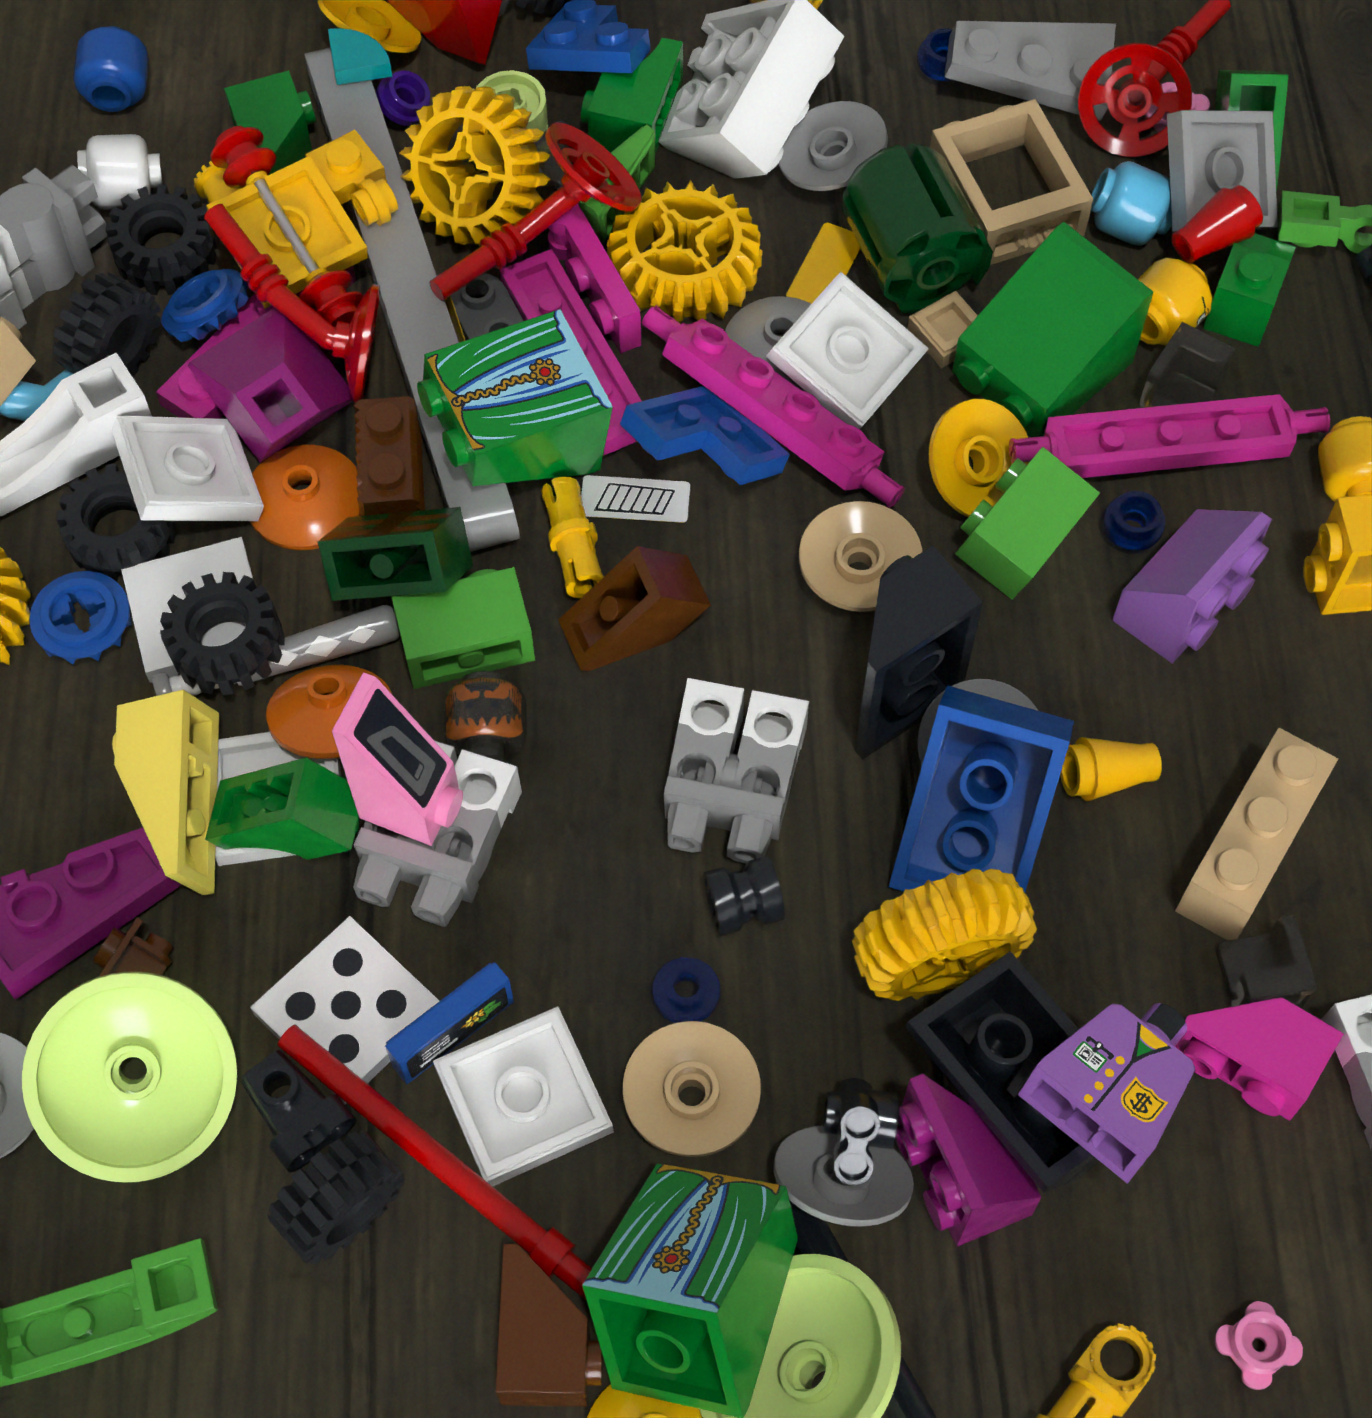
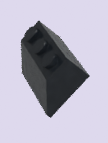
M934 546L929 547L914 558L906 555L897 559L883 572L880 578L855 751L862 760L921 722L929 705L946 689L947 685L953 686L966 679L983 601Z
M1011 951L907 1022L905 1026L907 1031L1044 1193L1076 1181L1100 1163L1098 1159L1018 1095L1037 1064L1079 1029Z

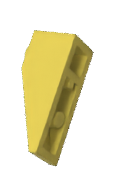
M185 690L117 705L116 733L112 741L115 755L114 765L165 876L201 895L213 894L215 888L216 845L206 841L205 838L217 794L219 712Z

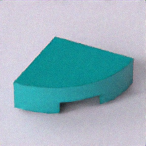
M328 29L337 85L393 77L387 52L375 39L351 29Z

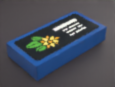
M495 962L486 965L386 1042L385 1048L392 1067L406 1085L434 1064L433 1060L448 1054L514 1003L510 980Z

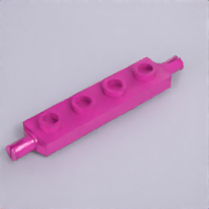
M657 305L651 307L645 314L642 326L648 328L666 342L662 352L665 358L845 491L864 488L886 504L888 508H891L899 501L905 491V487L899 485L878 469L884 451L869 441L860 429L843 422L820 405L817 398L812 394L798 389L775 372L767 361L753 356L730 339L722 328L708 323L703 318L692 324H680Z
M1277 394L1048 417L1044 436L1020 439L1011 438L1009 441V455L1012 464L1017 458L1023 462H1030L1038 451L1044 447L1081 478L1283 458L1290 456L1296 444L1297 434L1328 432L1330 428V415L1327 414L1328 409L1326 407L1293 411L1282 396Z

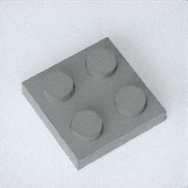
M1181 110L1167 114L1172 231L1181 229L1221 188L1231 189L1236 185L1247 188L1257 199L1261 207L1263 222L1255 230L1278 227L1273 111Z

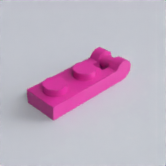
M577 204L548 227L550 229L548 234L549 250H553L557 259L566 260L565 266L570 281L578 293L585 291L591 301L589 307L592 318L603 336L606 334L611 336L621 354L641 346L640 309L582 209Z

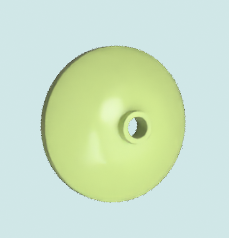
M119 972L100 976L79 985L60 998L49 1009L35 1029L26 1050L22 1070L24 1104L31 1124L42 1142L55 1156L75 1170L94 1178L114 1182H140L159 1178L179 1170L197 1158L211 1145L224 1126L233 1105L237 1084V1062L232 1039L227 1027L215 1009L201 995L181 982L166 976L147 972ZM129 1057H137L145 1063L147 1072L139 1079H129L123 1075L120 1067L121 1063Z
M800 1254L793 1256L750 1406L744 1418L882 1417L891 1400L898 1379L901 1361V1340L897 1319L890 1302L877 1284L864 1272L849 1262L828 1255ZM825 1371L821 1382L812 1389V1382L815 1376ZM700 1409L702 1418H738Z

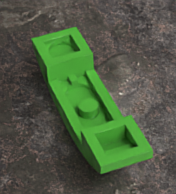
M201 1238L132 1259L131 1269L0 1309V1387L43 1377L130 1350L185 1328L217 1312L218 1307L204 1240Z

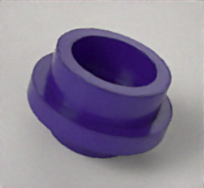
M406 70L393 73V77L383 78L376 89L382 113L399 125L411 126L419 124L420 121L416 111L420 110L423 106H430V90L426 82L419 75Z

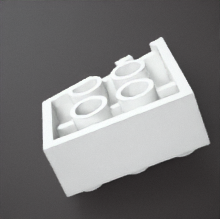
M766 0L706 14L701 29L708 34V38L703 48L699 46L692 51L687 65L695 73L692 80L677 92L659 143L672 152L735 179L767 175L768 172L774 169L783 156L784 150L782 146L790 132L807 114L809 110L808 100L817 84L833 68L835 63L834 54L845 37L807 0Z

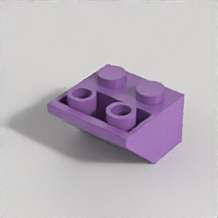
M1197 509L1122 590L1112 621L1172 664L1188 646L1195 651L1199 650L1218 625L1219 621L1214 618L1225 605L1234 610L1251 590L1255 579L1250 576L1261 564L1269 550L1262 542L1272 519L1263 512Z

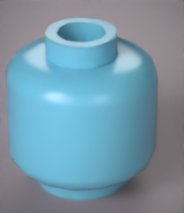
M1131 161L1120 163L1114 170L1106 168L1102 172L1091 194L1093 197L1091 212L1094 213V223L1099 231L1135 246L1145 245L1156 233L1164 236L1172 226L1170 179L1167 176Z

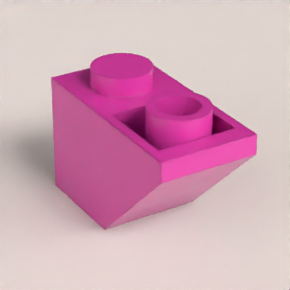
M1280 997L1188 1015L1185 1020L1187 1032L1175 1047L1193 1061L1195 1066L1194 1073L1207 1079L1219 1078L1241 1091L1245 1102L1257 1111L1269 1116L1281 1115L1290 1121L1306 1102L1344 1033Z

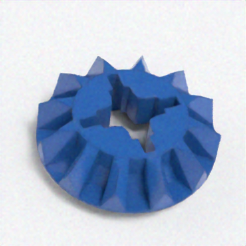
M233 269L211 270L201 273L185 282L175 291L163 311L161 323L168 334L175 336L180 342L189 341L193 337L198 340L204 339L209 332L215 329L221 331L222 325L227 320L237 317V309L244 306L249 299L246 293L248 284L240 276V273Z
M78 571L65 574L50 582L35 598L29 618L31 632L49 657L54 655L62 657L72 665L79 658L91 657L99 661L102 651L108 649L111 645L121 646L122 633L126 627L132 626L129 601L123 588L109 576L92 571ZM79 602L81 608L85 609L87 614L91 616L89 617L91 626L88 627L89 631L85 633L83 630H79L78 626L73 623L75 622L73 613L76 612L73 604Z

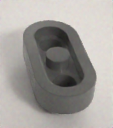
M484 273L451 295L465 340L524 321L504 284L493 275ZM476 296H484L482 298H473Z

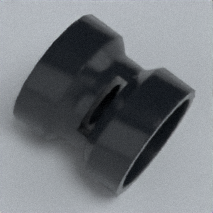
M769 856L748 861L743 868V873H739L738 870L731 872L724 867L703 872L706 896L719 936L740 931L745 922L751 921V917H755L756 920L763 924L785 919L784 903L778 877Z

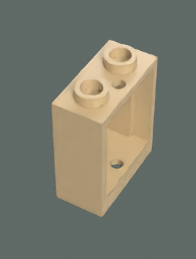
M1036 99L1013 106L1006 105L994 112L964 121L950 122L941 128L932 130L930 148L945 158L993 251L990 265L1034 252L1063 221L1080 235H1085L1093 197ZM1024 145L1051 192L991 210L966 163Z

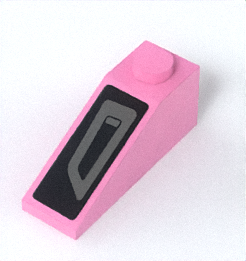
M363 672L332 730L360 819L432 846L441 826L449 828L453 824L462 804L463 791L459 789L454 762L377 677Z

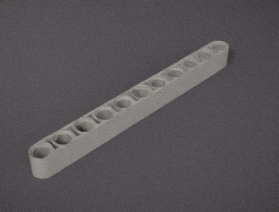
M331 47L305 53L304 59L328 141L331 142L355 129L384 166L386 181L398 203V210L391 214V221L381 226L376 222L366 226L358 217L351 200L348 201L356 229L368 248V258L366 260L373 283L380 285V305L409 396L415 399L420 431L445 508L461 507L470 552L520 539L519 527L506 483L472 487L463 467H454L446 454L442 440L444 429L437 416L429 417L419 399L417 383L423 380L424 354L459 342L445 300L441 301L438 299L429 284L430 280L436 277V273L405 179L400 177L403 173L372 80L337 85Z

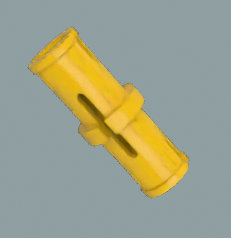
M558 477L551 480L556 496H553L552 488L547 483L541 490L551 525L548 540L551 550L553 552L557 551V555L560 558L567 594L574 598H582L592 588L590 579L593 580L595 586L604 577L595 550L598 536L595 524L593 522L589 523L586 517L579 482L571 477Z

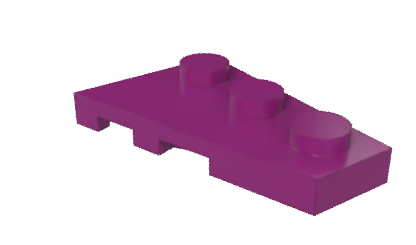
M143 827L68 853L63 863L28 875L26 870L22 869L0 877L2 885H0V980L16 1000L106 938L114 927L119 929L182 885L165 876Z

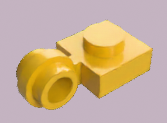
M355 129L305 154L306 157L311 156L340 204L342 205L351 200L358 217L366 226L374 222L381 226L391 221V214L398 210V203L386 181L384 166Z

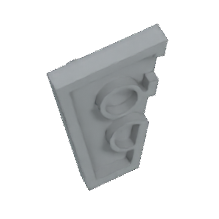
M957 21L949 38L945 78L1028 101L1036 99L1038 104L1079 115L1078 96L1082 80L1095 60L1114 48L1116 24ZM1112 65L1102 73L1097 83L1105 84L1112 74ZM1107 103L1093 106L1099 121H1101L1108 109Z

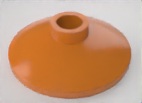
M296 445L282 449L262 461L252 473L264 508L258 521L249 522L263 539L275 546L289 550L319 548L317 541L346 518L361 516L357 501L359 496L357 492L358 483L356 477L358 474L356 466L345 455L329 447L321 445ZM300 484H310L302 490L293 489Z
M326 665L312 668L291 677L273 693L266 710L268 729L273 739L282 748L291 753L315 759L339 758L332 730L363 672L377 677L391 694L392 692L379 676L363 668L350 665Z

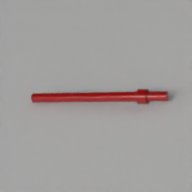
M296 1024L286 1030L278 1041V1047L528 1252L530 1258L550 1279L554 1275L586 1300L582 1285L592 1268L573 1253L576 1246L554 1227L546 1231Z

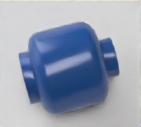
M99 27L87 31L79 39L76 49L73 74L76 90L92 106L103 111L118 112L135 105L143 98L147 87L149 67L147 48L136 35L119 27Z

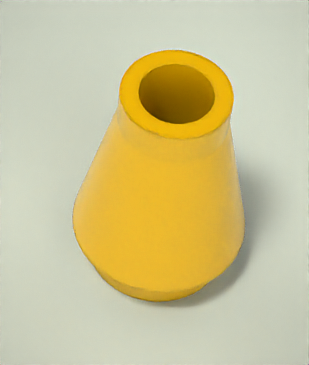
M1080 737L1075 744L1068 746L1060 773L1061 781L1069 796H1081L1085 801H1091L1144 782L1157 781L1162 770L1161 756L1154 743L1135 744Z

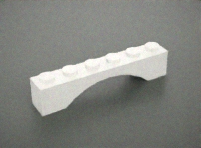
M117 353L62 379L46 401L23 424L0 440V517L85 474V472L120 456L112 433L117 415L152 417L143 392Z

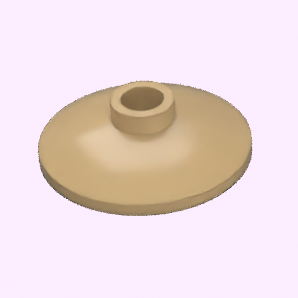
M846 502L826 509L817 515L807 526L800 542L799 564L806 583L826 602L850 611H875L880 578L883 572L894 561L903 556L909 555L914 558L922 553V546L915 529L896 511L872 502ZM855 562H862L869 569L857 570L849 565Z
M678 1022L653 1032L635 1049L624 1073L623 1099L632 1125L651 1145L676 1156L702 1157L728 1148L748 1130L756 1116L760 1103V1075L750 1051L736 1036L727 1030L705 1022ZM691 1086L699 1088L705 1095L704 1100L696 1106L685 1105L679 1099V1094L684 1088Z

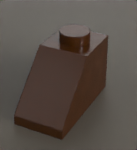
M636 546L562 615L558 621L580 670L591 671L672 641L708 609L711 604L687 555Z
M503 1244L496 1394L500 1404L512 1406L588 1407V1386H602L603 1355L599 1341L590 1340L587 1317L518 1244Z

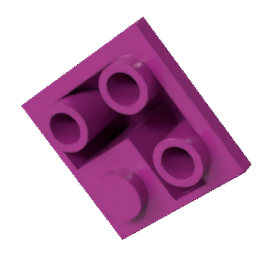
M276 308L265 313L188 364L190 370L260 463L353 401L347 383L318 344Z
M924 1074L909 1079L903 1104L899 1108L898 1122L900 1126H897L895 1139L908 1166L912 1167L918 1164L929 1189L923 1192V1197L928 1213L939 1231L948 1229L956 1247L1032 1216L1041 1199L1034 1180L975 1110Z

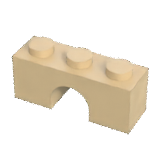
M1278 728L1192 877L1175 912L1235 944L1338 758Z

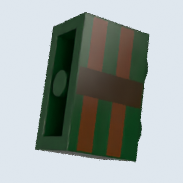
M461 507L348 517L317 541L332 601L446 592L474 566Z

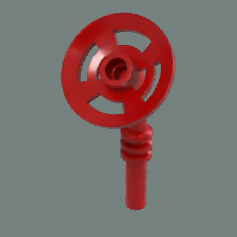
M1209 0L1183 27H1174L1156 46L1147 43H1128L1105 52L1095 60L1082 80L1078 96V110L1085 131L1098 146L1110 153L1124 157L1146 156L1168 146L1167 125L1158 133L1144 139H1139V132L1155 126L1162 119L1166 111L1174 113L1181 110H1191V83L1182 64L1197 50V42L1230 10V1ZM1131 57V64L1122 66L1114 71L1104 85L1097 83L1102 73L1108 67L1122 59ZM1168 72L1175 81L1177 92L1163 93L1160 81ZM1130 73L1133 74V77L1127 79L1119 90L1113 88L1114 84L1121 77ZM1107 103L1111 115L1123 124L1118 137L1108 132L1101 125L1096 117L1094 105ZM1151 104L1158 107L1153 115L1138 122V118L1149 111Z
M553 123L547 129L545 138L555 161L565 173L561 178L563 186L514 225L505 223L501 226L500 230L497 229L491 232L490 237L485 236L480 240V248L430 280L429 284L433 293L438 299L444 301L494 267L501 270L506 266V262L511 263L517 256L526 253V245L575 207L580 201L588 202L592 197L609 207L627 212L634 211L642 201L641 193L635 180L613 154L588 134L565 123ZM558 144L567 145L571 148L566 147L561 150ZM608 177L614 185L608 184V182L606 181Z
M217 204L205 213L204 219L242 267L240 276L244 281L248 282L252 292H256V297L259 301H268L323 349L333 350V357L344 358L348 387L353 401L357 403L359 400H363L376 327L380 285L373 284L364 294L350 323L337 321V325L333 326L287 287L289 281L286 276L280 274L281 270L276 264H272L273 260L269 254H261L223 204Z

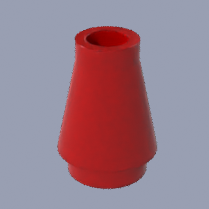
M1236 185L1231 189L1221 188L1181 229L1172 234L1173 246L1185 262L1193 263L1205 255L1232 246L1234 243L1248 240L1254 236L1255 228L1259 227L1263 222L1261 207L1254 195L1241 185Z

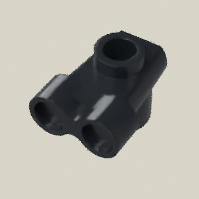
M281 1050L274 1051L247 1071L241 1078V1084L274 1136L269 1148L290 1173L307 1165L310 1159L322 1148L342 1138L356 1123V1118L338 1095L326 1097ZM291 1085L289 1091L284 1096L271 1097L272 1093L278 1088Z
M860 1078L843 1080L840 1092H827L823 1116V1133L836 1135V1145L833 1151L834 1171L838 1179L843 1183L859 1185L871 1177L873 1173V1157L868 1150L869 1146L893 1148L898 1121V1093L872 1090L871 1084Z

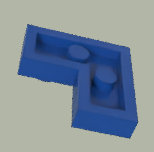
M572 0L567 2L526 47L529 69L633 73L651 51L648 29L628 28L627 24L618 22L616 5H596L594 0Z
M704 386L626 405L620 425L657 461L702 449L721 467L728 477L734 479L739 485L782 473L790 455L764 430Z

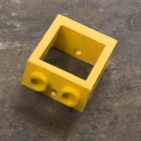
M1372 495L1337 498L1326 523L1321 524L1319 528L1318 540L1311 555L1306 556L1304 560L1303 574L1308 592L1316 594L1321 615L1372 610Z

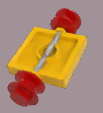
M235 126L227 129L217 138L210 158L216 167L226 168L223 175L225 184L230 188L241 189L207 204V211L217 204H223L261 254H269L273 260L272 264H276L281 270L280 274L285 275L288 279L287 287L296 294L302 291L299 297L310 307L316 309L317 313L333 326L337 325V321L350 323L358 304L363 298V294L356 291H346L351 285L352 277L349 272L344 270L367 259L368 248L311 156H308L269 175L276 163V155L269 148H260L264 140L262 132L255 127ZM268 301L261 302L265 309L272 306Z

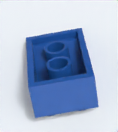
M947 685L938 706L889 887L904 892L905 889H915L924 885L927 880L936 881L943 879L951 872L961 875L971 869H978L982 872L988 869L1001 870L1002 873L1013 874L1016 882L1026 892L1070 743L1074 721Z

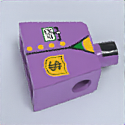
M1111 1004L1046 1055L1037 1064L1018 1095L1128 1184L1155 1150L1195 1071L1193 1061L1175 1047L1187 1032V1024L1175 1009L1166 1004H1153L1141 1019L1124 1006Z

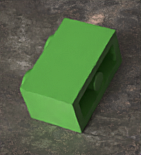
M1044 447L1038 451L1028 465L1017 458L995 485L1003 493L1002 497L994 506L983 499L960 527L969 537L955 555L1011 600L1036 575L1100 494L1099 491Z
M514 567L499 571L495 569L476 571L467 578L458 580L446 592L391 596L413 689L535 661L532 631Z

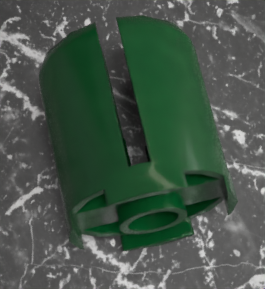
M911 143L902 147L898 144L880 149L855 168L847 181V189L843 193L842 211L884 296L896 302L901 312L917 313L942 299V297L956 291L971 278L975 286L980 283L990 268L993 251L945 158L927 145Z

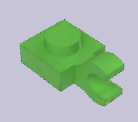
M1282 190L1278 207V241L1291 242L1294 245L1305 248L1318 245L1336 247L1339 238L1350 251L1357 254L1372 244L1371 233H1360L1357 231L1364 226L1372 227V205L1340 206V196Z

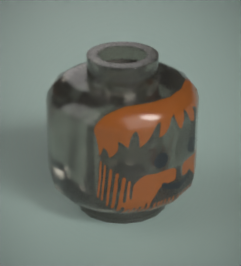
M493 671L472 672L461 678L460 683L454 685L446 693L444 701V744L455 748L457 758L463 749L505 763V760L514 758L524 749L527 740L526 698L522 690L511 683L507 676Z

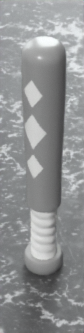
M382 605L285 637V645H279L283 654L279 663L267 660L272 671L268 677L397 640L400 636L394 608ZM160 673L152 677L156 696L179 690H185L191 695L201 693L197 683L192 688L184 682L181 675L169 677L167 673ZM257 673L251 676L253 682L263 679ZM215 684L214 689H218V684Z

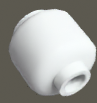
M96 135L88 140L86 150L77 151L78 169L94 183L98 198L93 200L92 203L98 209L111 210L113 207L123 209L121 199L127 194L135 201L140 198L137 189L147 186L149 195H151V188H157V185L162 184L160 154H148L147 144L139 135Z

